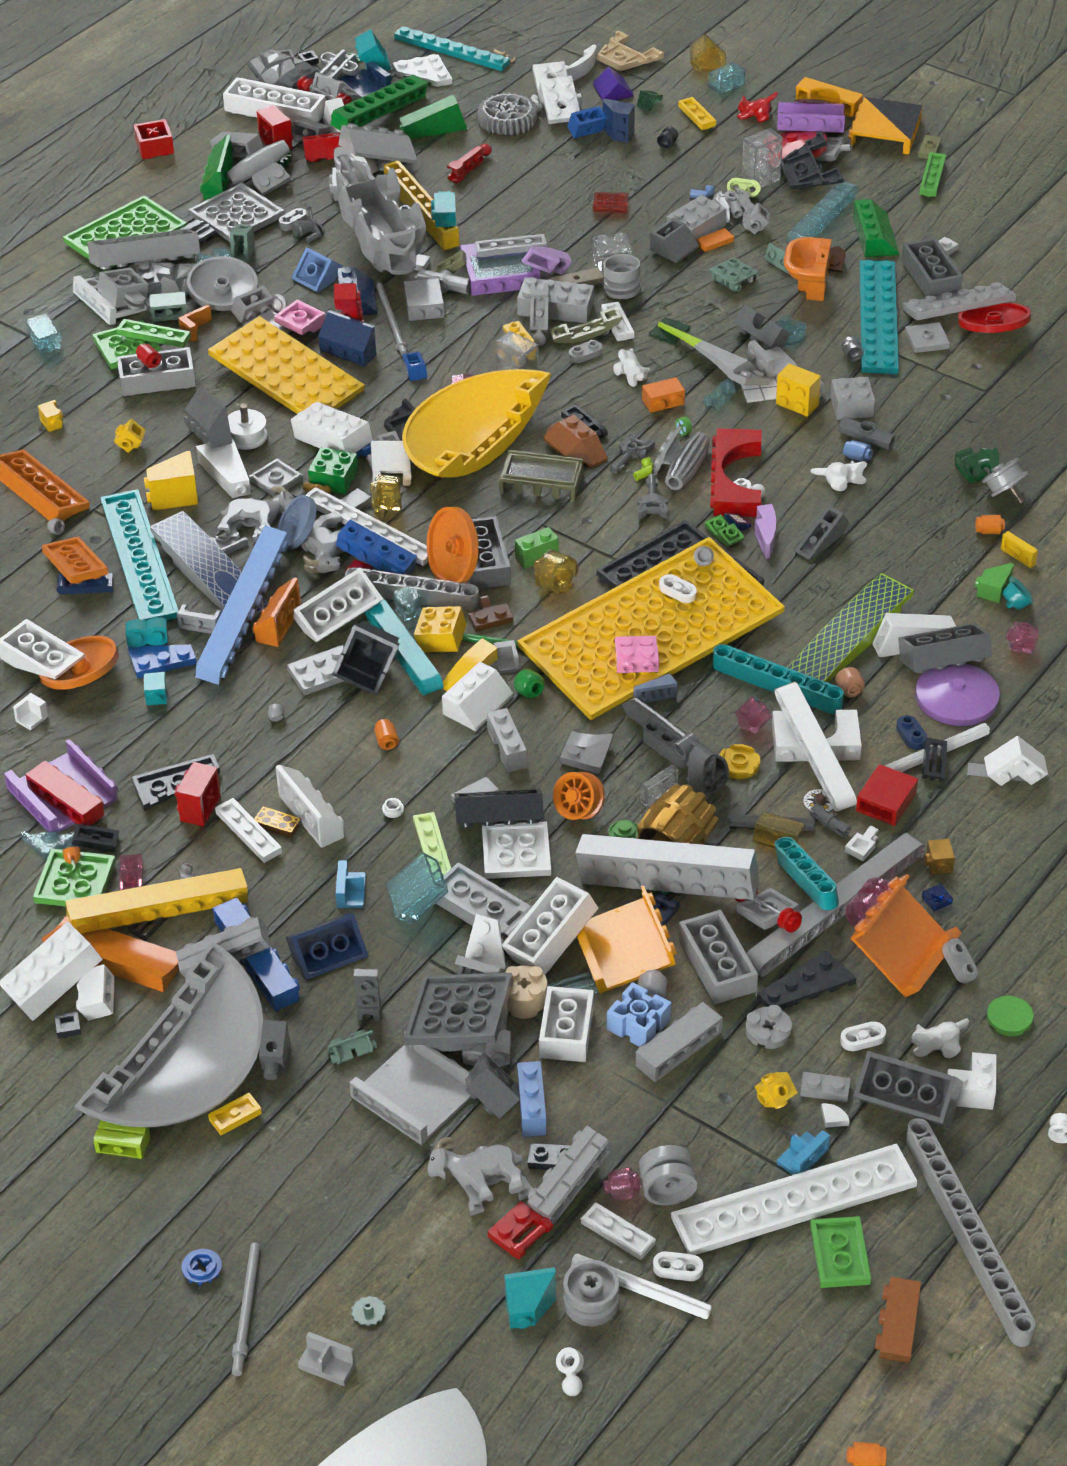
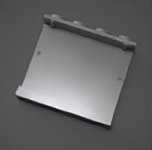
M405 1044L364 1082L357 1077L349 1082L350 1093L353 1099L420 1145H423L472 1098L466 1092L465 1082L470 1071L465 1070L455 1060L447 1058L438 1049L432 1048L429 1045Z

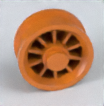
M588 772L566 773L557 780L553 789V803L560 815L570 820L590 819L600 812L604 804L605 794L603 785L595 775Z

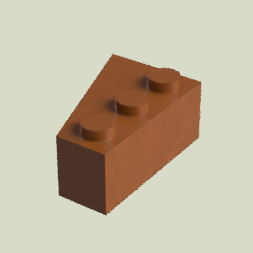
M890 1277L889 1285L884 1284L882 1299L887 1300L886 1309H880L879 1324L883 1325L882 1334H877L875 1349L880 1350L879 1358L910 1363L921 1286L920 1281Z

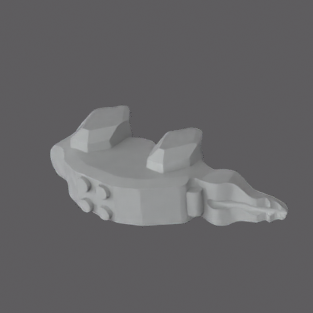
M343 147L335 148L334 162L337 170V197L342 218L352 228L354 227L363 255L381 273L389 271L391 274L401 275L412 272L416 268V255L420 254L426 233V224L419 203H414L410 209H399L398 204L401 190L394 168H390L387 175H377L375 178L367 163L356 160Z

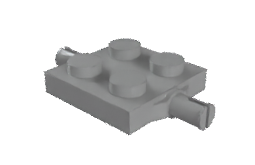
M827 137L828 147L823 154L815 158V161H834L840 152L851 151L852 145L845 144L844 137Z

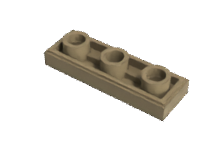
M599 267L550 277L549 279L560 282L597 285L604 282V275Z

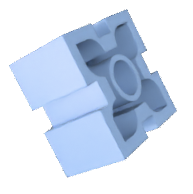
M632 982L623 992L622 1002L617 1000L607 1011V1030L620 1037L624 1035L630 1036V1042L639 1047L647 1044L655 1037L656 1031L661 1032L671 1020V1002L657 994L653 998L648 996L647 989Z

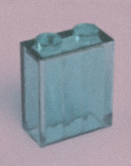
M424 852L419 854L386 884L389 892L388 897L392 902L395 916L411 924L449 892L438 860Z

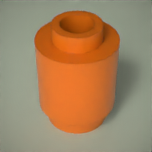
M981 515V517H976L975 520L976 533L1000 534L1001 530L1005 528V521L1001 519L1000 515Z
M388 719L379 720L375 724L374 732L379 747L384 750L395 748L399 743V738L394 724Z
M853 1442L852 1447L847 1448V1463H851V1466H886V1447L880 1446L879 1443Z

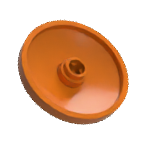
M444 507L434 515L429 525L426 543L428 562L436 579L466 583L474 573L478 559L476 528L468 513L462 508Z
M86 636L77 638L66 643L84 653L85 657L57 679L39 675L46 687L62 690L80 687L97 680L110 671L118 660L119 652L115 642L108 637Z

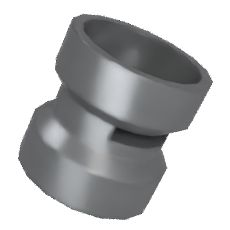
M851 336L843 340L841 347L847 359L852 362L860 360L862 355H864V351L858 339Z

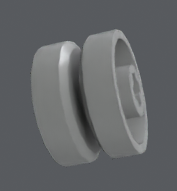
M675 1145L659 1146L645 1153L640 1159L639 1171L643 1180L644 1195L648 1201L657 1205H673L687 1200L697 1190L691 1154L687 1149Z
M591 1259L579 1261L569 1268L563 1282V1304L567 1315L576 1323L591 1327L603 1325L611 1320L616 1314L619 1304V1280L613 1268L602 1261Z

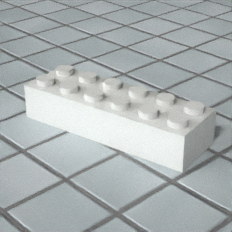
M238 77L223 93L225 111L249 117H257L256 111L272 105L290 118L292 126L294 120L308 119L319 122L324 116L326 100L325 95Z

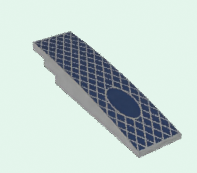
M184 511L150 526L151 533L161 542L162 549L173 558V564L223 612L242 573L240 569ZM263 597L260 606L255 607L256 613L254 618L260 616L262 610L268 605V602Z

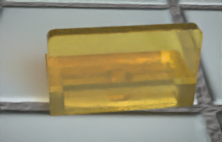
M763 812L755 823L752 842L774 849L775 842L782 837H790L797 842L804 824Z

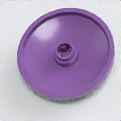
M969 664L947 665L944 669H928L927 672L920 676L916 685V701L921 710L932 719L948 725L968 726L983 722L993 715L999 703L1000 692L996 681L984 670Z

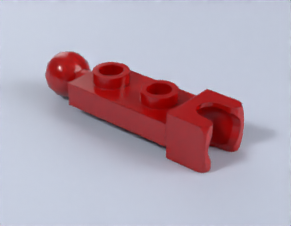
M485 143L480 147L476 146L459 160L452 161L447 165L448 169H452L447 178L454 183H460L465 179L466 174L483 163L484 157L491 154V146Z

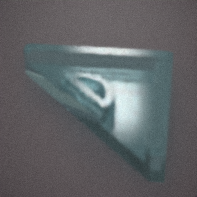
M23 831L21 833L22 839L45 860L48 858L51 849L62 850L70 845L74 832L70 834H58V832L28 834Z

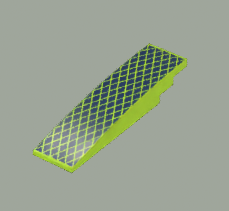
M880 573L816 635L787 668L828 683L840 670L849 665L873 643L886 613H901L902 606L913 597L914 590Z

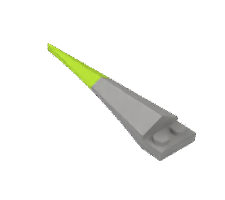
M658 322V327L672 333L696 348L718 366L731 380L744 386L769 385L770 378L764 376L763 372L758 371L750 361L662 322Z

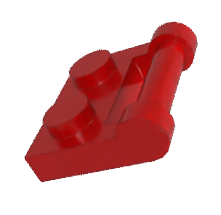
M520 1201L487 1232L488 1238L516 1259H521L525 1255V1250L544 1233H549L554 1226L550 1219L542 1217ZM533 1225L537 1226L522 1241L515 1243Z

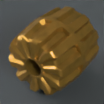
M678 784L673 785L648 809L637 826V839L704 845L718 824L719 818L714 816L716 808L713 804L706 802L707 797L702 792L695 793L692 786L686 784L682 786Z

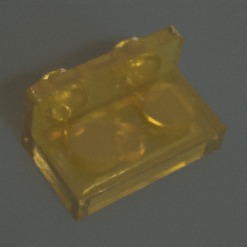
M377 474L375 481L371 482L370 493H373L371 506L374 507L375 515H379L381 508L400 510L402 506L400 478Z

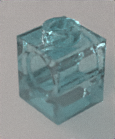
M412 585L394 592L395 611L403 621L421 614V597Z

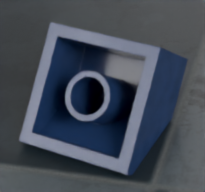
M603 99V112L607 117L603 130L612 140L628 143L635 130V104Z

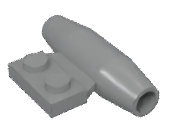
M284 140L267 145L241 160L226 173V176L232 185L252 178L255 188L261 196H265L291 180L282 165L277 164L290 151Z

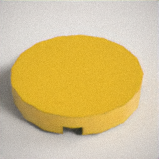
M744 744L730 745V748L726 750L724 748L719 754L726 760L729 768V777L746 779L752 777L760 768V755L750 746Z

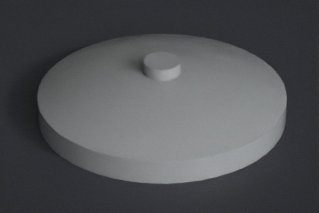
M217 256L204 259L194 265L187 276V290L191 298L201 306L209 305L212 310H232L235 297L258 288V278L253 268L244 261L233 257Z

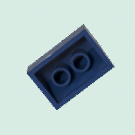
M356 267L338 268L339 284L356 283L357 291L360 290L363 315L377 314L374 280Z
M331 310L327 312L318 336L320 351L365 367L377 355L375 326Z
M345 914L286 936L291 955L305 980L368 957L354 914Z

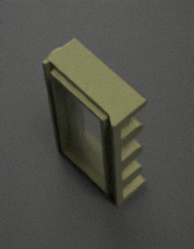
M508 450V456L499 478L500 493H504L505 484L508 482L514 483L516 494L522 493L523 484L533 485V494L535 496L541 495L542 487L552 488V497L555 499L559 498L561 489L571 490V502H575L583 475V459Z

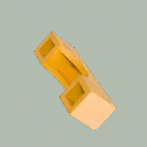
M804 77L796 86L795 100L816 99L832 104H844L843 115L854 117L856 112H858L859 104L863 102V94Z

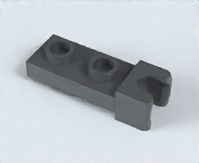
M355 969L354 984L357 1019L362 1020L363 1015L368 1013L373 1015L374 1020L379 1021L381 1016V997L378 969Z

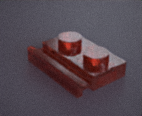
M594 193L593 212L627 213L628 193Z

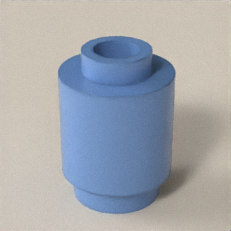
M854 440L847 441L843 448V455L847 456L848 459L859 462H867L873 454L869 444Z

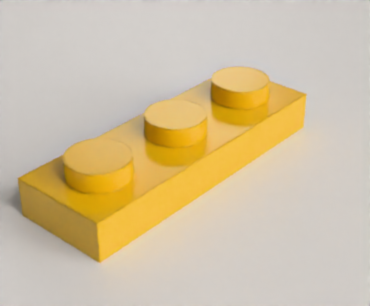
M693 97L678 101V107L701 130L716 126V120Z

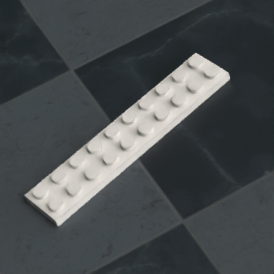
M893 1144L671 1212V1219L687 1253L698 1255L917 1187V1179L898 1145Z

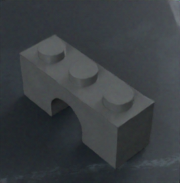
M744 304L733 322L739 326L737 330L745 335L750 333V338L757 343L761 340L764 342L762 346L766 349L782 348L791 333L772 321H769L766 327L761 329V325L766 317Z

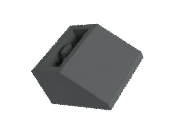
M671 218L650 234V251L676 263L699 248V244L687 225L674 218Z

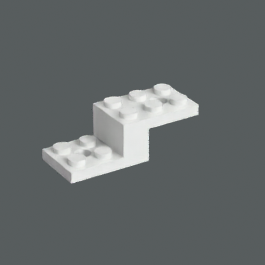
M565 62L533 65L532 70L539 101L546 110L548 124L569 122L571 113L580 111L573 79L572 76L567 75ZM559 106H566V108L560 109Z

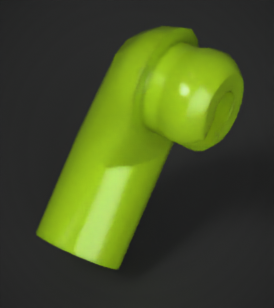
M651 458L642 459V468L633 472L636 481L653 473L654 463H652Z

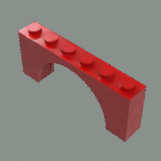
M717 428L716 436H712V447L716 448H712V459L715 460H712L711 471L715 472H711V483L715 484H711L710 508H714V516L736 514L741 517H757V506H761V490L737 485L723 471L727 466L739 459L761 456L762 430Z

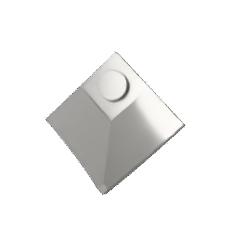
M572 731L560 756L559 763L600 774L613 739V734L593 735Z

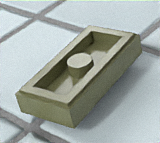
M925 135L918 158L928 159L930 152L937 153L942 137Z
M464 250L457 252L436 265L435 272L440 273L443 270H448L452 274L466 264V253Z

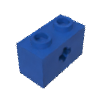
M600 106L571 113L567 127L573 137L578 138L602 132L607 117Z

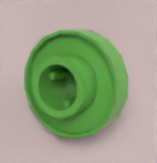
M628 820L617 821L610 826L609 836L637 839L638 832L636 829L638 825Z

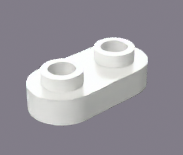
M671 574L660 578L659 589L664 594L683 603H690L696 599L697 589L693 584Z
M868 1022L848 1027L841 1033V1046L848 1051H858L880 1045L885 1041L886 1029L879 1022Z
M664 1251L654 1257L653 1270L661 1278L696 1281L703 1274V1262L696 1255Z

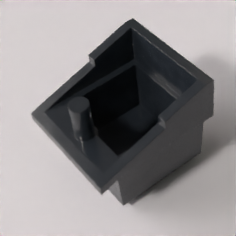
M364 621L360 625L354 623L332 675L377 696L400 645L398 643L399 638Z

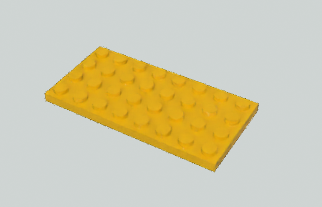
M260 316L208 349L209 356L296 414L304 411L316 402L338 409L365 389V384Z

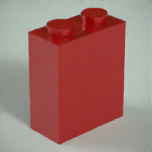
M879 764L857 796L856 811L896 826L917 793L918 778Z

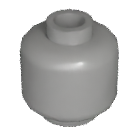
M647 970L645 973H642L639 976L638 985L648 990V996L653 998L657 994L665 999L668 984L666 977L658 970Z

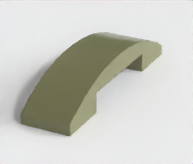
M616 306L601 311V318L568 328L565 323L550 328L549 331L556 343L581 342L609 331L622 320V316Z

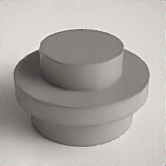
M700 546L695 550L694 560L698 565L707 566L713 561L714 554L709 547Z

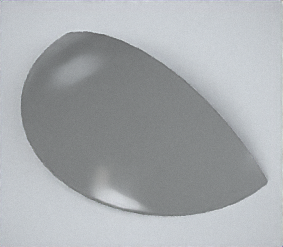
M212 941L186 972L185 983L172 998V1004L120 1066L116 1065L109 1075L103 1072L74 1108L91 1117L117 1125L158 1127L190 1120L210 1111L225 1101L244 1082L260 1050L263 1025L262 1007L256 988L245 969L224 948Z

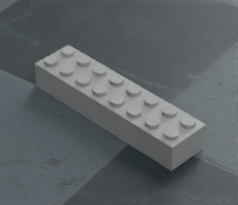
M582 834L576 850L582 884L641 889V886H644L646 890L747 900H754L759 884L755 849Z

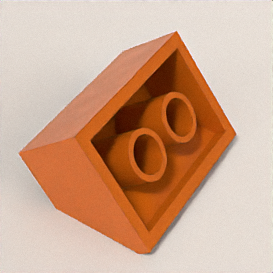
M293 578L279 587L275 594L270 597L269 604L262 610L261 617L253 626L256 642L279 647L295 620L293 618L294 609L301 605L298 578Z

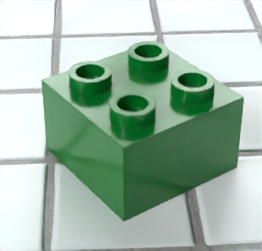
M321 447L308 469L309 483L322 486L328 485L332 492L345 495L358 473L357 454Z

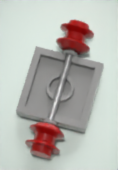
M320 72L315 73L314 80L308 79L307 76H303L298 80V90L325 95L326 101L341 98L344 105L352 102L350 95L341 93L344 83Z
M772 888L759 894L757 889L754 900L734 898L737 902H741L736 905L737 913L764 930L778 924L780 928L792 933L801 926L802 915L799 913V904Z

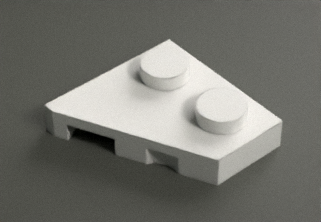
M476 914L465 954L466 958L505 970L508 968V963L505 961L504 948L502 947L504 941L501 938L500 920Z

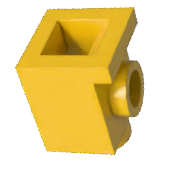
M55 400L38 405L40 421L48 432L63 428V414L60 409H57Z

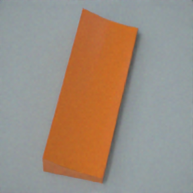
M24 449L0 455V481L49 521L54 518L65 521L69 517L89 509L90 502Z
M67 915L54 930L42 937L43 943L68 922ZM109 929L81 934L103 959L96 966L104 964L114 976L164 992L179 970L176 951Z

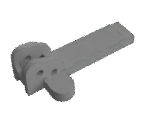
M342 49L337 55L331 52H325L321 55L322 64L326 67L320 73L337 79L340 75L342 77L347 75L354 76L359 72L354 53L348 55Z

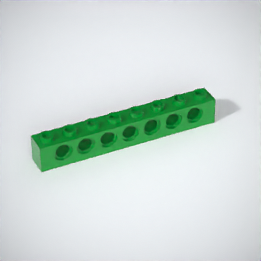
M414 74L333 110L330 125L340 131L342 125L348 126V123L356 124L358 127L366 125L426 97L429 82Z

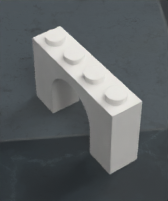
M836 710L835 734L826 740L837 761L860 760L862 745L857 710ZM773 711L772 732L775 762L808 761L783 711Z

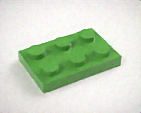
M860 1216L811 1219L810 1229L820 1288L870 1285L871 1275Z

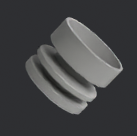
M617 254L608 257L603 262L604 292L606 295L615 299H628L638 295L641 291L639 259L628 254Z

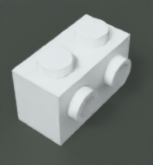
M103 964L92 968L77 982L78 1000L76 1001V1007L78 1012L82 1013L88 1021L113 1014L114 975Z

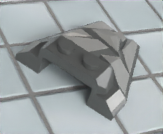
M269 49L248 62V67L256 78H260L262 83L292 89L297 87L298 80L301 77L307 76L308 79H314L315 73L321 72L317 67L305 61L290 57L273 49Z
M150 262L133 266L134 268L132 269L149 284L145 303L148 312H151L149 295L184 291L185 296L189 295L187 276L191 268L196 264L175 265L173 263Z

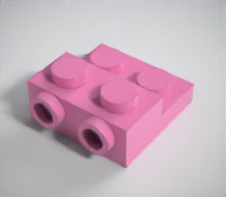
M298 299L274 316L276 323L301 335L307 331L314 333L322 327L325 319L324 312Z
M656 636L615 637L617 673L658 672L659 659Z

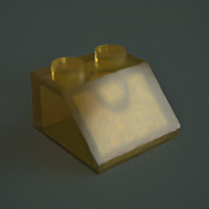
M704 33L690 45V64L700 72H724L726 70V53Z

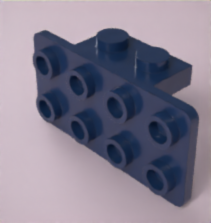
M371 61L367 63V71L361 69L356 75H347L339 80L344 81L362 98L390 85L392 78L391 74Z

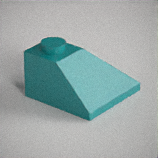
M555 1267L504 1275L505 1304L510 1329H524L536 1325L556 1301Z

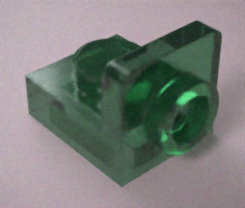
M640 90L637 107L651 111L655 101H662L663 95L651 90Z

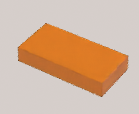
M723 228L697 238L696 241L702 250L708 252L734 242V236Z

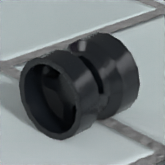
M671 126L666 127L657 137L658 145L663 149H669L678 139L677 130Z

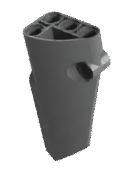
M637 698L622 704L627 716L643 726V742L676 766L688 767L687 785L692 786L695 793L702 792L706 795V799H708L726 784L729 778V768L726 760L699 742L693 733L685 732Z

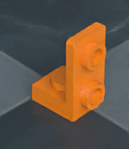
M205 305L178 318L180 330L190 331L191 338L189 340L191 342L198 340V326L212 320L209 305Z

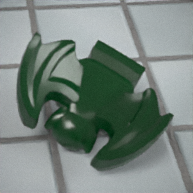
M971 447L955 453V467L966 480L973 484L975 481H980L987 476L984 467L989 468L990 474L994 472L993 468L999 465L998 449L996 447H993V450L980 448L979 453H973Z

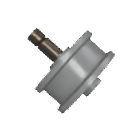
M1018 457L1005 465L1001 463L993 468L994 472L984 478L982 482L988 484L992 490V497L1009 489L1019 505L1025 499L1021 496L1015 484L1025 477L1028 472L1022 470L1018 464Z

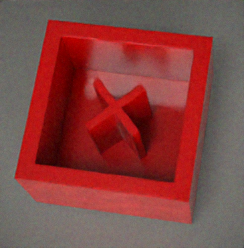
M274 105L256 111L258 134L261 142L267 146L284 140L289 149L293 148L292 122L290 118Z
M166 119L133 125L135 142L142 159L167 156L174 153L173 138Z
M193 762L191 767L185 771L182 782L175 788L180 821L202 827L205 826L221 798L217 767Z

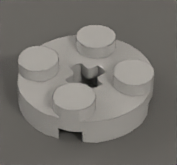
M770 1005L769 1007L758 1008L748 1013L745 1032L747 1038L753 1044L758 1046L759 1043L765 1045L767 1049H774L785 1045L789 1040L792 1031V1021L785 1012L781 1011L779 1006ZM770 1025L773 1026V1030L764 1027Z

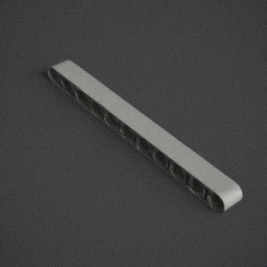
M903 834L837 884L839 898L837 908L823 910L813 902L799 912L802 915V923L795 932L789 933L779 927L751 948L746 954L758 975L764 977L917 861L922 856L925 845L910 834Z
M922 1118L912 1119L908 1124L906 1142L1009 1339L1016 1346H1028L1032 1342L1035 1328V1320L929 1123Z

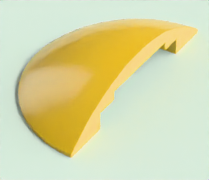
M525 369L493 371L460 380L437 391L413 411L405 424L402 439L407 456L420 469L438 477H459L480 470L500 456L522 432L544 394L551 373Z

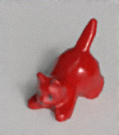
M774 92L767 98H760L756 101H748L743 96L738 105V110L741 112L737 115V118L747 119L755 116L760 123L767 121L770 117L769 113L772 111L770 101L777 97L778 92Z

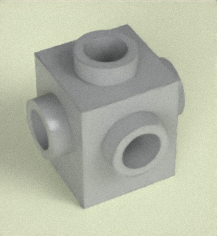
M760 203L746 209L743 213V226L753 234L762 231L770 223V213Z

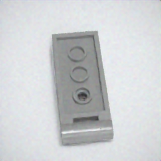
M460 863L452 867L429 888L431 901L472 926L476 914L500 920L501 938L503 941L508 938L533 907Z

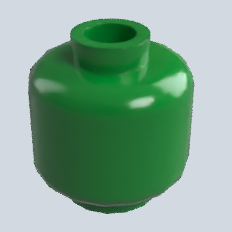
M524 669L515 677L514 687L521 695L533 699L542 693L544 679L535 671Z

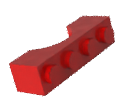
M356 283L334 284L335 309L343 311L339 314L364 322L360 290L357 291Z

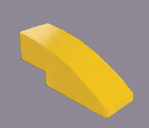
M483 638L478 641L448 673L443 681V689L448 691L479 662L490 666L498 660L497 647Z

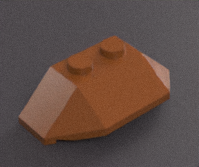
M569 416L548 426L544 441L560 455L583 459V464H587V466L592 468L608 461L597 433L577 416Z

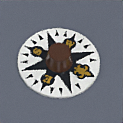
M822 789L809 791L804 796V805L810 811H812L811 808L817 803L828 812L833 809Z

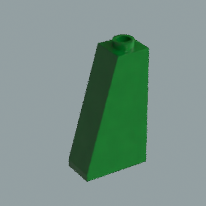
M454 95L399 118L401 121V125H399L400 130L404 131V134L409 136L410 139L467 129Z

